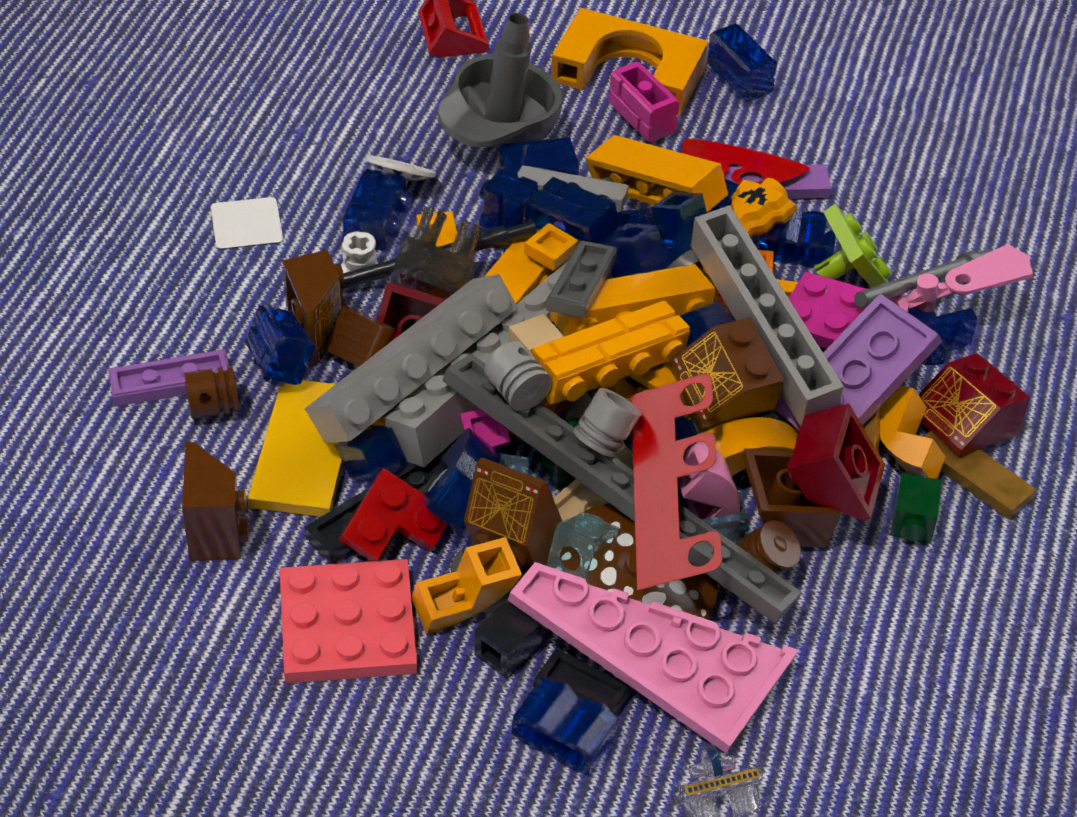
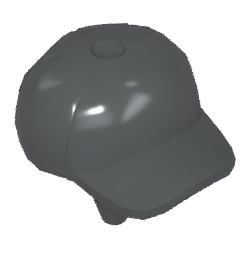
M512 13L509 15L501 32L502 38L496 42L494 54L476 56L466 61L457 70L453 86L446 92L439 103L438 121L442 129L451 137L467 146L497 149L531 146L546 138L558 122L561 114L562 91L556 80L549 73L530 63L532 47L529 44L528 17L522 13Z

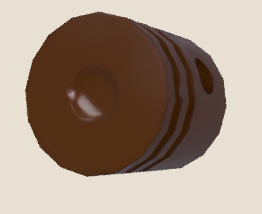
M232 365L227 366V370L217 367L216 372H213L212 368L184 372L191 419L220 415L219 411L222 410L224 414H229V409H233L234 413L240 412Z
M776 520L766 522L735 543L778 575L797 564L801 555L797 536L790 527Z

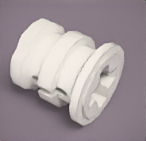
M355 231L344 237L342 243L343 263L341 264L343 273L378 264L375 251L376 240L371 234Z

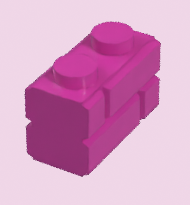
M640 62L626 65L611 73L609 103L636 130L640 131V134L648 142L661 139L673 134L677 130L678 117L676 115L679 113L680 101Z

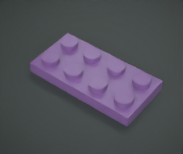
M880 293L823 352L844 386L839 406L849 403L863 426L942 342L939 334ZM781 396L777 401L775 409L772 410L775 415L799 432L801 426Z

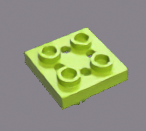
M837 204L823 211L842 249L820 264H816L814 268L817 274L836 280L855 268L871 288L889 282L887 278L892 275L890 269L881 256L875 258L877 257L875 251L878 248L867 231L860 234L863 229L851 212L845 215Z

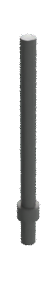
M993 250L968 251L960 254L956 260L857 292L854 296L855 304L858 307L868 306L880 293L886 298H891L916 289L917 278L922 274H933L938 278V281L944 280L950 270Z

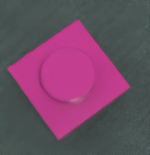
M479 408L460 414L459 417L471 455L511 443L508 429L491 418L482 409Z

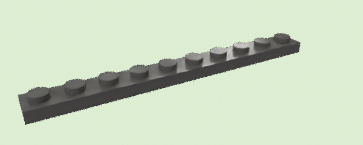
M473 354L467 355L446 369L443 382L482 409L491 418L519 436L524 442L541 452L557 466L578 479L591 491H594L615 506L621 513L635 521L634 471L616 457L605 456L585 445L575 436L573 426L541 403L529 410L515 411L485 376V363ZM678 503L680 540L711 531L719 533L721 537L722 563L716 570L706 574L752 606L758 613L776 624L797 603L802 592ZM706 541L695 544L688 553V561L695 566L707 564L714 555L713 545Z

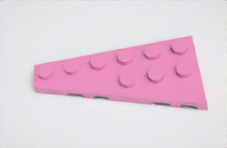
M536 562L531 566L510 592L509 602L725 753L728 752L799 651L785 645L781 649L760 642L761 637L746 632L742 636L721 629L716 622L653 601L649 605L628 598L629 593L614 588L610 592L589 585L584 578Z

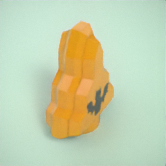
M766 178L761 184L743 180L731 196L732 203L730 206L750 238L754 235L767 233L776 224H785L793 217V213L797 210V206L789 200L785 188L772 178Z

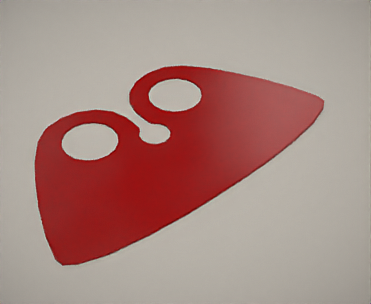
M685 139L682 145L683 154L720 163L724 174L730 170L729 165H741L742 168L735 170L731 175L732 180L738 184L743 181L740 179V175L747 172L760 174L763 179L756 183L761 184L766 178H772L780 183L810 170L808 166L784 157L719 142Z

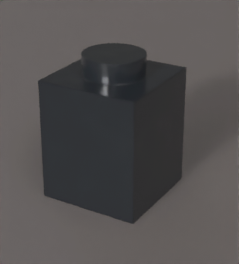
M507 600L475 629L474 655L505 679H508L541 648L543 625Z

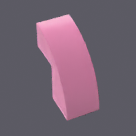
M703 442L691 444L684 452V462L691 466L702 463L708 456V446ZM716 449V462L711 468L678 477L677 481L683 498L689 499L687 504L690 512L726 537L738 519L740 499L726 460Z

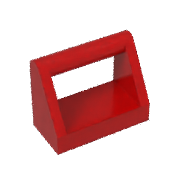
M425 0L418 10L429 54L441 58L479 54L489 50L488 40L476 2L472 0ZM467 16L471 33L457 29L453 17Z

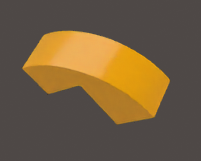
M900 386L880 407L879 437L895 460L908 474L937 479L946 457L934 439L916 435L927 407L915 389Z
M766 417L737 419L702 432H710L715 436L716 449L726 460L731 476L746 468L742 456L744 448L793 451L798 435L796 430L789 424Z
M506 537L467 547L456 572L419 581L415 585L411 599L426 635L460 623L488 608L515 586L522 573Z

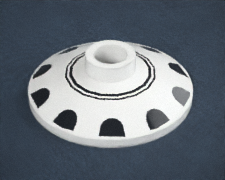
M366 155L365 160L372 167L387 175L386 183L407 188L408 181L426 180L436 176L435 171L413 164L372 155Z

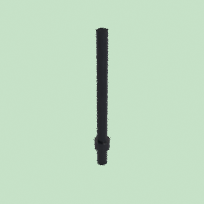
M532 220L507 228L503 224L489 228V233L344 273L345 286L340 287V290L494 247L495 250L509 247V242L535 235L537 233L535 222Z

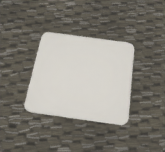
M274 197L221 202L211 205L216 246L220 249L276 243L283 240L277 201Z

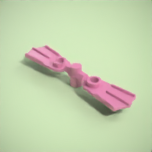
M1007 244L950 270L945 277V284L944 282L938 283V278L933 274H922L917 278L916 289L909 295H897L888 299L906 312H908V309L910 310L918 307L923 312H930L935 308V300L946 297L952 292L964 296L973 292L989 288L993 289L1032 278L1033 271L1030 265V256ZM959 282H965L968 284L962 285L959 284Z

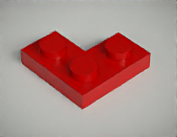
M383 468L340 536L339 541L371 562L379 559L395 530L425 550L430 551L436 545L453 513Z

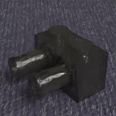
M425 207L415 236H405L392 270L390 282L449 298L471 281L474 276L478 262L473 261L472 256L483 229L474 224L470 237L467 238L466 235L471 222L460 221L450 251L438 248L436 243L447 215L438 210L434 223L430 224L435 209Z

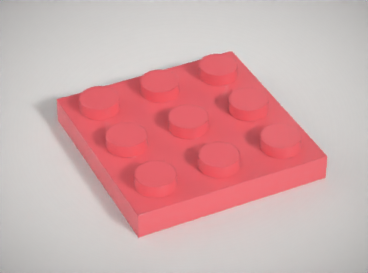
M408 559L280 568L285 683L417 674Z

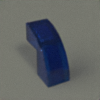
M469 427L466 428L442 457L448 469L422 499L426 508L458 533L465 525L464 517L477 462L483 457L500 464L501 459L499 451Z

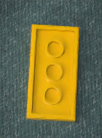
M282 378L248 495V508L319 517L332 510L349 441L325 443L305 408L336 384Z

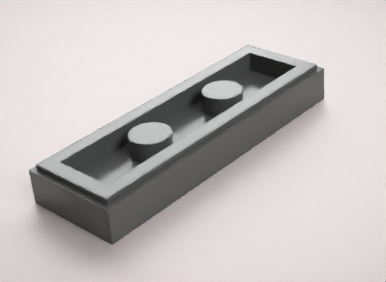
M580 241L547 297L546 311L585 318L617 260V248Z

